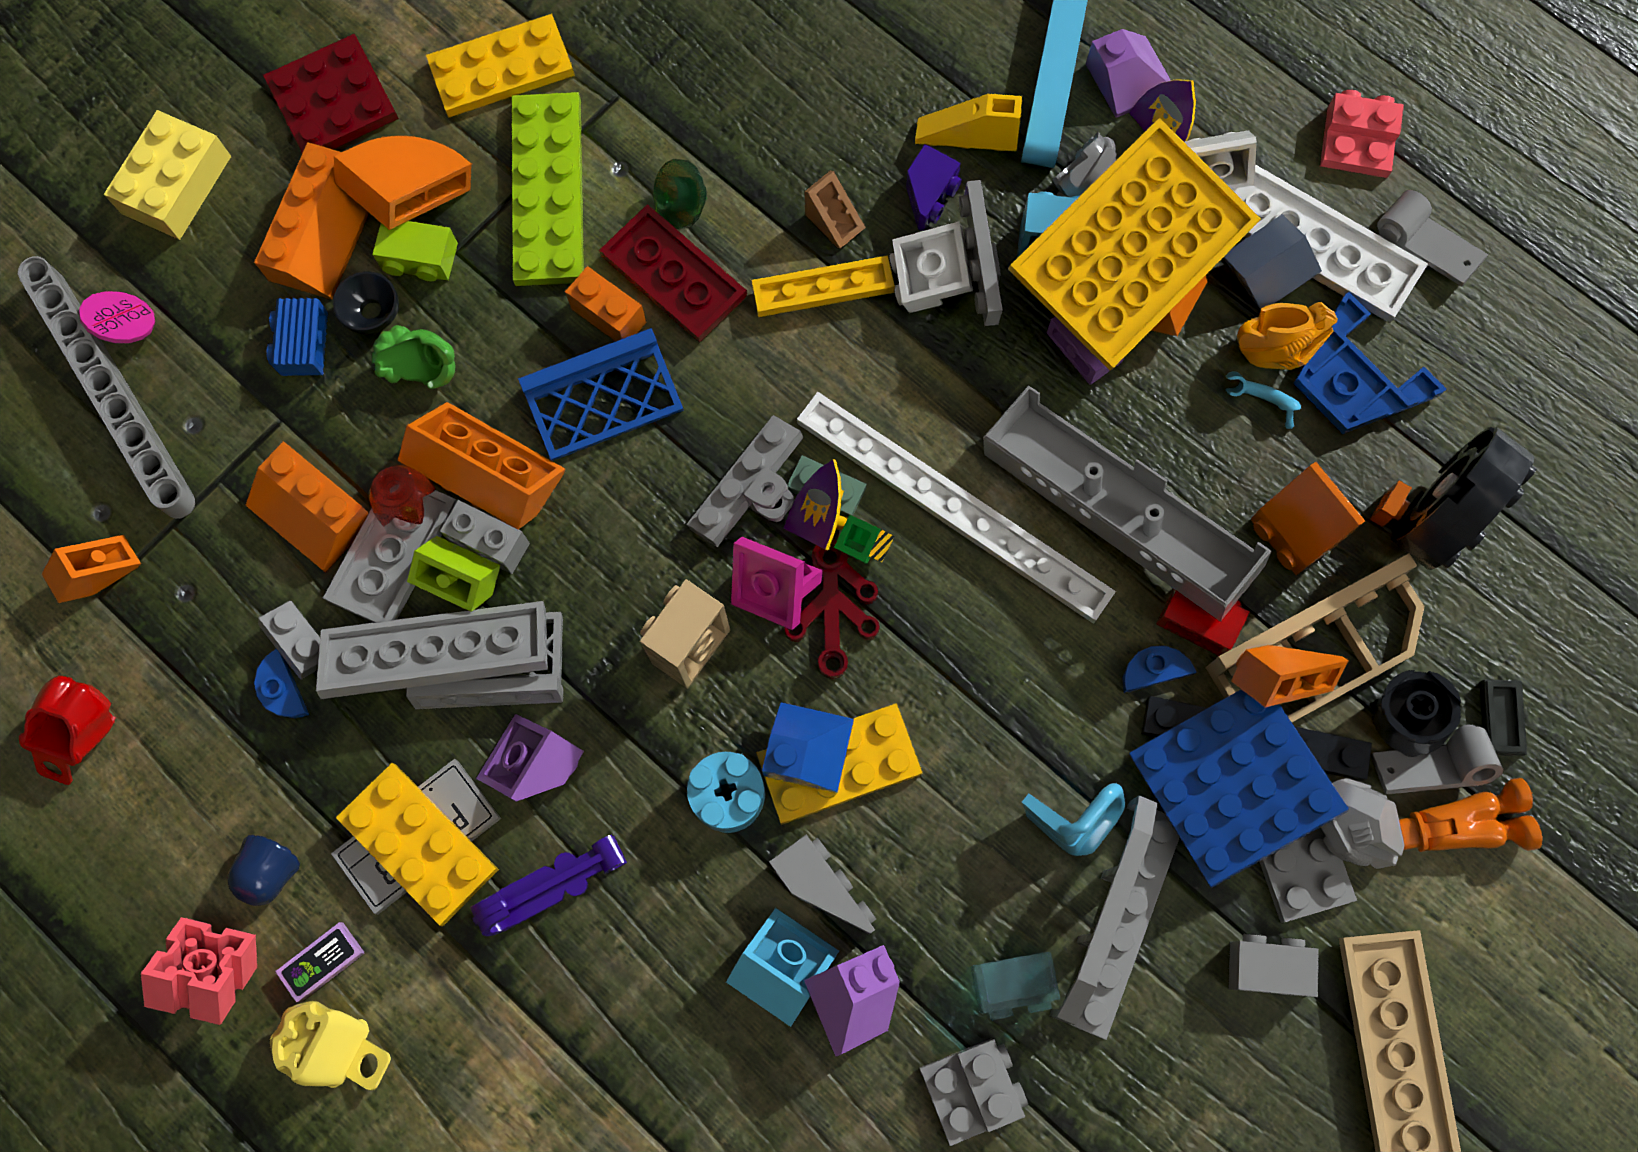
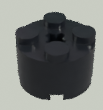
M1408 670L1398 674L1388 683L1375 705L1372 721L1378 734L1385 743L1405 756L1417 757L1437 750L1446 742L1460 723V695L1454 685L1438 673Z

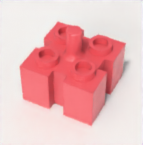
M181 917L166 938L167 953L157 950L141 972L144 1007L175 1014L181 1008L189 1009L190 1018L221 1025L236 1002L235 990H243L257 969L256 935L225 928L222 934L212 933L211 924Z

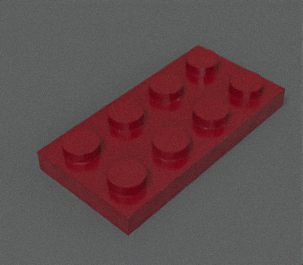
M648 204L599 249L603 259L699 343L747 297V290Z

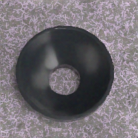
M364 271L355 273L341 282L334 294L333 307L337 318L345 327L359 334H373L384 330L396 318L399 309V299L393 284L385 276L375 272ZM369 303L381 305V311L375 318L367 319L362 315L363 308Z

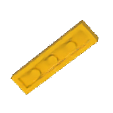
M888 255L752 280L758 317L894 293L895 289Z

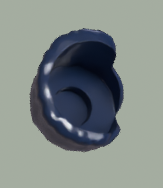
M248 835L244 838L240 851L227 876L228 887L238 900L252 906L267 905L278 896L289 879L299 870L300 862L287 847L281 846L279 843L263 836Z

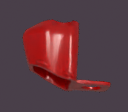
M59 675L45 683L36 696L31 709L25 714L24 733H21L18 738L20 746L31 751L36 771L45 778L65 785L71 784L73 779L69 765L75 766L81 763L82 759L108 734L115 722L116 717L109 712L111 702L92 685L76 682L70 677ZM43 762H50L56 765L62 774L53 773L46 768Z

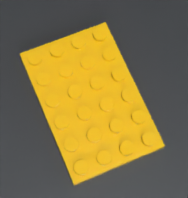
M1158 118L1008 267V270L1109 370H1112L1261 218L1174 131Z

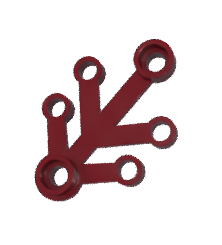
M832 540L829 550H825L817 545L813 549V564L811 566L822 570L823 590L801 612L799 624L802 627L801 634L791 635L788 631L789 629L784 627L787 639L792 642H799L806 636V629L824 611L825 650L819 656L818 667L821 674L829 679L840 678L845 674L848 667V658L845 652L840 649L839 611L857 626L859 636L865 640L874 639L878 635L880 628L876 618L867 616L838 589V576H840L856 590V597L862 604H872L878 597L877 585L872 581L865 580L847 563L848 554L834 548L836 540ZM832 553L836 556L837 560L832 564H828L823 560L824 555ZM870 587L874 594L870 598H865L860 593L861 589ZM870 622L874 624L875 631L868 634L863 632L861 627L864 623ZM836 659L839 661L840 667L835 671H831L826 667L827 661Z

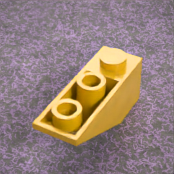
M985 94L919 117L915 144L952 146L965 149L979 148L996 151H1017L1022 96Z

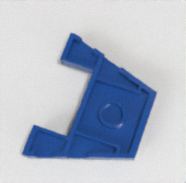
M1350 292L1344 295L1334 311L1338 318L1337 323L1332 326L1334 332L1308 363L1303 365L1293 383L1342 434L1435 399L1446 390L1425 367H1422L1403 385L1397 388L1346 337L1371 315Z

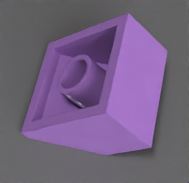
M884 945L804 980L835 1056H839L888 1031L900 981Z

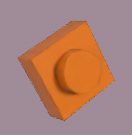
M1400 480L1386 491L1370 520L1381 527L1393 518L1398 521L1410 504L1405 499L1412 487Z

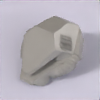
M1099 132L1094 137H1091L1089 142H1086L1083 148L1077 151L1076 160L1052 179L1059 190L1057 196H1081L1117 160L1115 158L1117 153H1115L1114 141L1109 137H1102Z
M1340 779L1332 782L1349 810L1347 813L1320 827L1325 834L1323 841L1327 848L1339 859L1360 866L1371 864L1376 869L1395 866L1398 856H1402L1405 846L1396 804L1388 800L1386 795L1370 789V785L1351 779Z

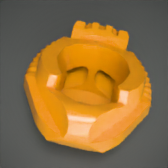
M1317 302L1308 308L1300 304L1275 303L1261 308L1259 317L1246 321L1238 331L1237 340L1241 352L1251 364L1260 368L1292 370L1308 363L1334 332L1332 326L1337 323L1338 318L1335 312L1322 302Z

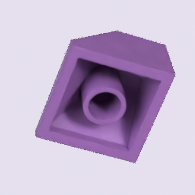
M1121 29L1096 39L1091 43L1086 66L1115 118L1129 113L1137 101L1149 89L1162 82L1171 81L1146 36Z
M515 714L476 779L517 802L564 785L568 777L576 770L578 760L584 751L554 732Z

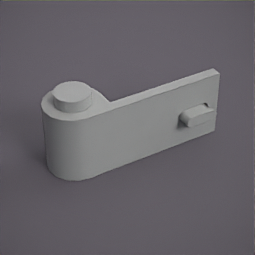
M1413 190L1404 191L1378 221L1379 235L1428 263V266L1458 285L1463 286L1484 262L1488 254L1431 220L1429 216L1432 207L1425 196Z
M1474 725L1459 727L1454 731L1446 746H1441L1428 754L1408 757L1396 750L1375 752L1371 756L1385 794L1479 786L1496 780L1503 773L1502 765L1486 730Z

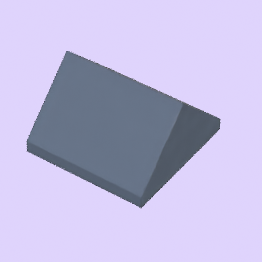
M1283 214L1233 247L1223 257L1259 310L1267 305L1276 303L1322 272L1306 236Z

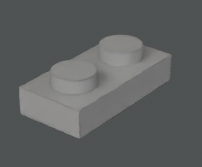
M292 601L258 618L259 627L300 679L318 670L320 637Z

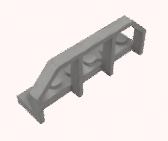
M1137 796L1128 803L1127 809L1134 811L1131 832L1118 866L1105 870L1102 873L1101 879L1110 882L1111 886L1094 932L1078 937L1077 943L1087 947L1078 975L1060 1009H1052L1049 1015L1104 1040H1107L1180 838L1166 814L1156 810L1157 803L1142 796Z

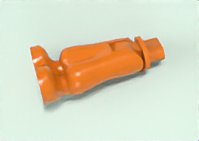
M1514 778L1507 781L1498 795L1484 791L1458 801L1431 807L1419 812H1411L1410 818L1399 819L1405 845L1403 850L1417 848L1419 852L1427 850L1437 851L1461 848L1489 849L1501 847L1507 840L1513 841L1527 851L1540 849L1543 840L1542 832L1534 817L1526 815L1505 821L1497 820V816L1501 814L1530 811L1533 805V798L1529 785L1523 778Z

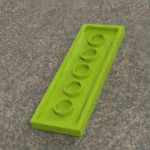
M579 92L512 95L513 282L515 286L573 283L584 270L581 99Z

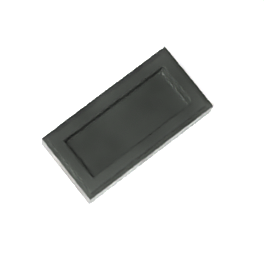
M1489 679L1480 681L1482 728L1486 730L1496 754L1502 756L1527 755L1522 681Z

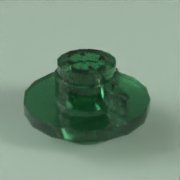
M672 159L660 168L653 190L656 212L676 229H686L693 226L700 218L707 199L706 187L698 168L689 160Z

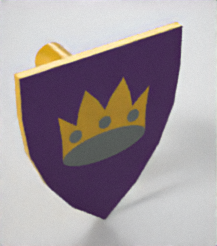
M1176 79L1162 82L1149 89L1137 101L1129 113L1144 131L1160 118L1185 142L1190 136L1195 118L1196 98L1194 81Z
M833 459L820 467L806 481L796 496L784 525V529L825 550H829L835 530L842 531L848 519L847 517L840 516L841 499L844 490L841 489V477L836 460Z

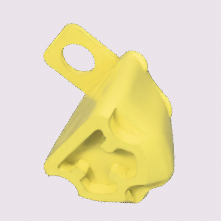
M317 1001L300 1003L286 1009L277 1030L270 1038L271 1053L277 1070L286 1074L294 1083L301 1086H328L336 1088L342 1085L347 1077L367 1090H375L391 1060L388 1052L366 1040L369 1027L365 1020H357L344 1012L329 1009ZM374 1054L378 1061L377 1069L372 1076L365 1078L360 1072L361 1062L365 1056Z

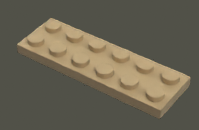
M1420 930L1339 938L1375 1152H1461Z

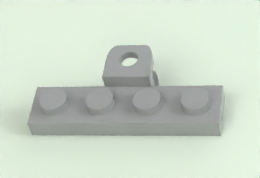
M981 180L967 181L964 196H959V209L961 217H967L968 228L964 229V239L971 281H977L979 292L975 293L977 314H983L984 326L997 325L1002 314V304L998 286L1001 273L996 243H991Z
M773 415L687 523L689 529L718 547L749 506L753 511L770 521H781L792 507L795 498L788 490L785 480L776 472L804 438L801 431ZM781 499L782 505L779 508L773 509L778 500Z

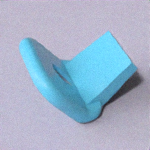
M1111 783L1099 792L1080 818L1073 824L1029 793L1022 801L1027 817L1059 847L1070 855L1082 856L1095 852L1124 811L1125 799L1122 787L1117 783Z

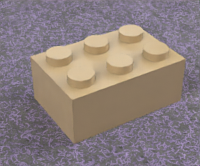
M686 579L680 587L675 585L669 591L663 602L666 606L657 618L652 616L645 623L640 632V635L643 636L640 642L654 666L688 689L730 632V626L724 605Z

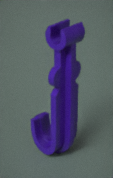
M611 834L591 845L592 850L577 858L571 853H561L554 861L555 869L544 866L474 904L470 909L474 916L472 919L475 926H479L483 936L496 935L563 901L565 892L571 896L582 895L587 889L588 878L601 871H604V874L609 873L627 863L615 837Z

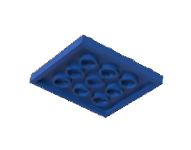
M1242 689L1129 753L1210 888L1347 813L1349 810L1280 704L1264 707Z

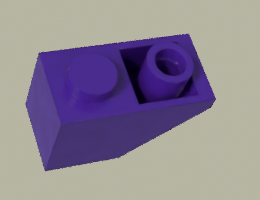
M926 144L908 169L906 182L907 193L917 228L920 231H925L931 222L937 223L945 208L943 202L947 196L953 197L956 194L962 181L958 177L961 163Z

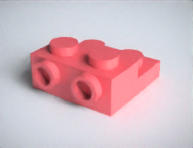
M1345 90L1341 93H1336L1327 109L1320 166L1388 178L1392 172L1395 141L1401 132L1404 104L1395 103L1394 98L1387 95L1369 99L1361 97V93L1356 90Z

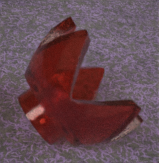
M396 465L382 470L375 476L369 490V501L374 515L383 527L389 524L393 518H398L408 523L422 524L424 518L423 497L434 492L436 488L426 476L414 468ZM400 485L397 490L390 493V489L393 486Z

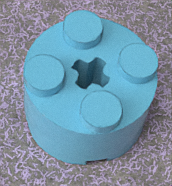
M718 752L701 760L690 772L687 797L691 809L703 824L716 831L732 833L747 828L758 817L764 805L765 787L759 770L744 755L734 752ZM728 784L730 788H737V790L731 793L732 799L729 801H725L723 796L717 797V794L722 792L721 786Z

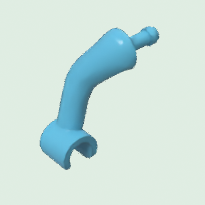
M1232 371L1226 375L1227 379L1240 380L1237 387L1227 388V393L1231 396H1240L1246 393L1277 405L1281 410H1286L1285 427L1287 429L1294 427V411L1301 409L1299 401L1273 387L1247 381L1238 372Z

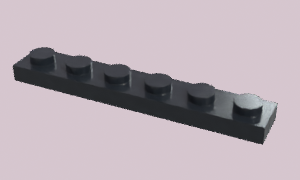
M1149 696L1146 702L1141 734L1158 737L1207 708ZM1295 727L1326 774L1359 781L1367 780L1372 743Z

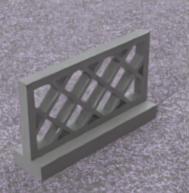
M546 613V624L554 623L553 634L547 639V657L552 660V674H536L532 671L526 672L528 675L517 673L510 674L509 676H494L407 688L406 697L415 709L562 703V613ZM552 645H553V653H551V652L548 650Z

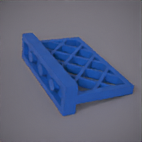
M652 328L518 378L551 461L684 411ZM654 355L658 369L653 380L635 372L640 360ZM632 364L630 370L624 368V366ZM617 370L627 375L620 392L602 385L607 373ZM661 374L666 385L658 382ZM600 376L599 379H598V381H597V383L594 382V381H592V380H590V379H593V378H595V377ZM632 377L650 385L643 402L625 395ZM585 383L594 387L587 405L569 398L575 385ZM656 387L668 392L674 405L659 410L648 405V402ZM566 389L564 395L557 393L561 390ZM599 390L617 397L610 415L592 408ZM548 395L560 399L561 402L554 418L540 413L535 400ZM622 400L641 407L635 420L625 422L615 418ZM566 403L584 410L577 428L559 421ZM645 409L650 412H653L651 414L643 416ZM589 412L607 420L603 432L592 435L582 430ZM543 419L548 422H551L548 431L546 429ZM612 422L620 425L610 429ZM556 425L574 432L570 444L557 450L554 449L550 439ZM579 435L586 437V439L577 442Z

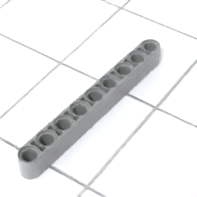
M32 256L25 259L18 268L20 281L150 502L172 518L188 516L195 507L193 493L103 342L87 332L80 323L79 308L81 305L66 280L44 258ZM93 355L92 359L86 362L87 359ZM107 383H109L108 387H106L104 390H102V388L104 387V385L107 384ZM123 410H126L125 414L122 417L118 418L119 414ZM143 437L141 443L137 446H134L135 442L139 438ZM160 464L158 471L151 475L152 469ZM177 492L175 500L167 504L169 497Z

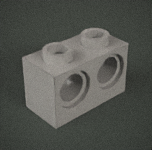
M460 500L457 501L440 530L448 541L500 564V569L510 574H513L530 544L522 531Z

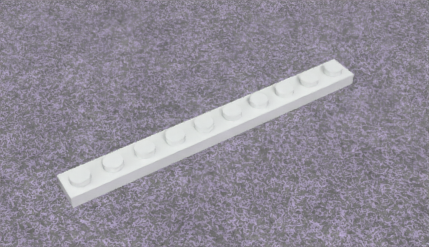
M819 392L816 393L797 418L798 425L1093 624L1115 594V590Z

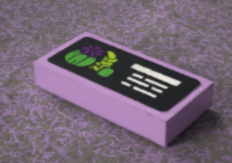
M339 922L275 972L296 1003H301L365 953L345 924Z

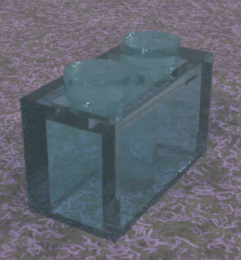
M1051 951L970 966L979 1013H989L990 1020L1014 1016L1012 1008L1028 1006L1029 1013L1052 1009L1050 1001L1060 1000Z

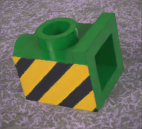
M849 515L834 548L864 563H868L870 557L883 562L895 536Z

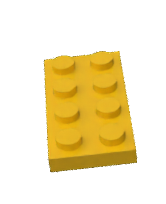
M552 14L426 55L448 118L512 97V95H518L575 76Z
M897 703L853 718V726L837 793L765 777L781 825L922 775L920 764ZM767 749L756 752L761 768H763Z
M391 763L336 817L439 926H444L499 870L394 763Z

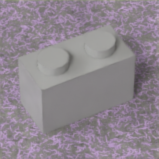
M1242 934V941L1230 942L1229 989L1318 997V949L1306 948L1305 940L1281 938V945L1266 944L1267 936Z

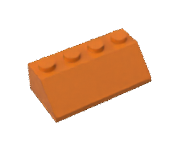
M307 142L254 263L268 281L332 300L369 212L335 184L334 155L341 152Z
M448 402L406 426L398 457L399 462L411 468L415 473L427 477L441 485L443 489L455 493L469 501L474 507L483 509L518 530L538 515L565 472V468Z

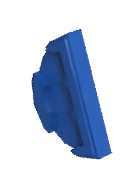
M1150 646L1138 652L1127 664L1122 678L1123 691L1126 693L1191 676L1197 672L1190 659L1179 650L1167 646Z
M275 649L265 656L257 668L254 681L256 695L266 709L278 716L294 719L309 715L289 666L280 652Z

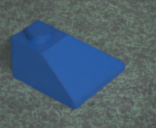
M781 702L769 738L762 768L763 776L837 793L854 719Z

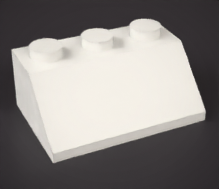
M1249 130L1228 132L1219 136L1202 139L1194 138L1185 141L1231 189L1254 185L1257 141L1256 137Z

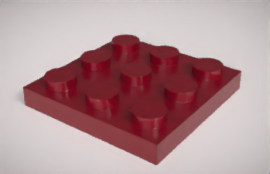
M355 33L263 75L302 154L307 142L335 149L399 119Z

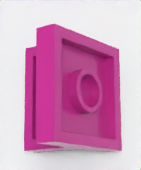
M741 537L734 542L731 604L793 630L800 624L802 598L822 582V570L808 565L802 560Z

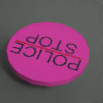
M105 291L92 294L83 300L79 308L80 323L86 331L101 340L112 343H132L142 340L151 334L155 325L154 312L148 304L134 295L123 292Z

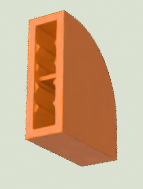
M412 136L381 137L366 141L334 155L335 184L389 230L470 191L472 163L455 150L424 138Z

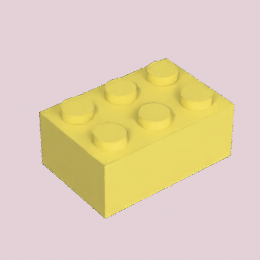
M157 110L105 191L104 196L122 215L180 240L230 160L231 155L216 135Z

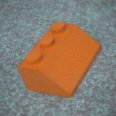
M284 441L258 467L246 502V506L325 573L354 542L369 514L358 502Z

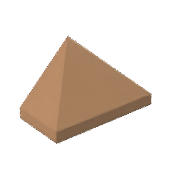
M830 170L804 191L805 215L837 248H842L866 228L834 171Z

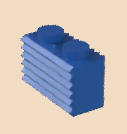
M278 298L276 301V311L270 312L269 323L274 336L273 343H269L267 346V360L280 376L324 374L323 362L325 361L324 349L326 348L325 336L327 335L326 323L328 322V312L317 298Z

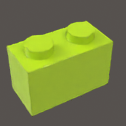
M407 221L389 230L381 223L372 255L380 268L390 275L401 276L405 273L416 275L426 281H436V279L449 280L458 243L449 227Z
M435 536L414 550L407 582L472 612L493 595L500 564L439 536Z

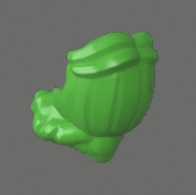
M395 325L391 330L383 331L373 345L372 363L375 364V375L379 378L384 377L390 383H397L403 378L408 381L422 382L424 385H427V388L434 389L448 384L454 376L456 366L453 347L431 331L425 329L410 331L404 326Z

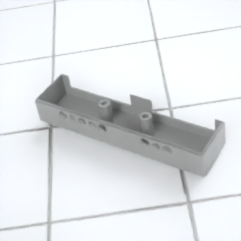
M1029 385L983 437L985 456L1220 622L1263 570L1271 553L1270 549L1259 542L1256 544L1255 550L1169 492L1166 489L1168 480L1139 460L1135 461L1134 467L1046 408L1040 403V393Z

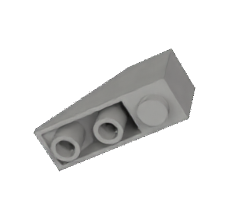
M806 834L769 861L792 896L869 935L875 931L871 925L876 920L875 916L863 900L858 904L848 893L853 888L852 884L841 869L834 873L825 860L831 856L818 838L811 841Z

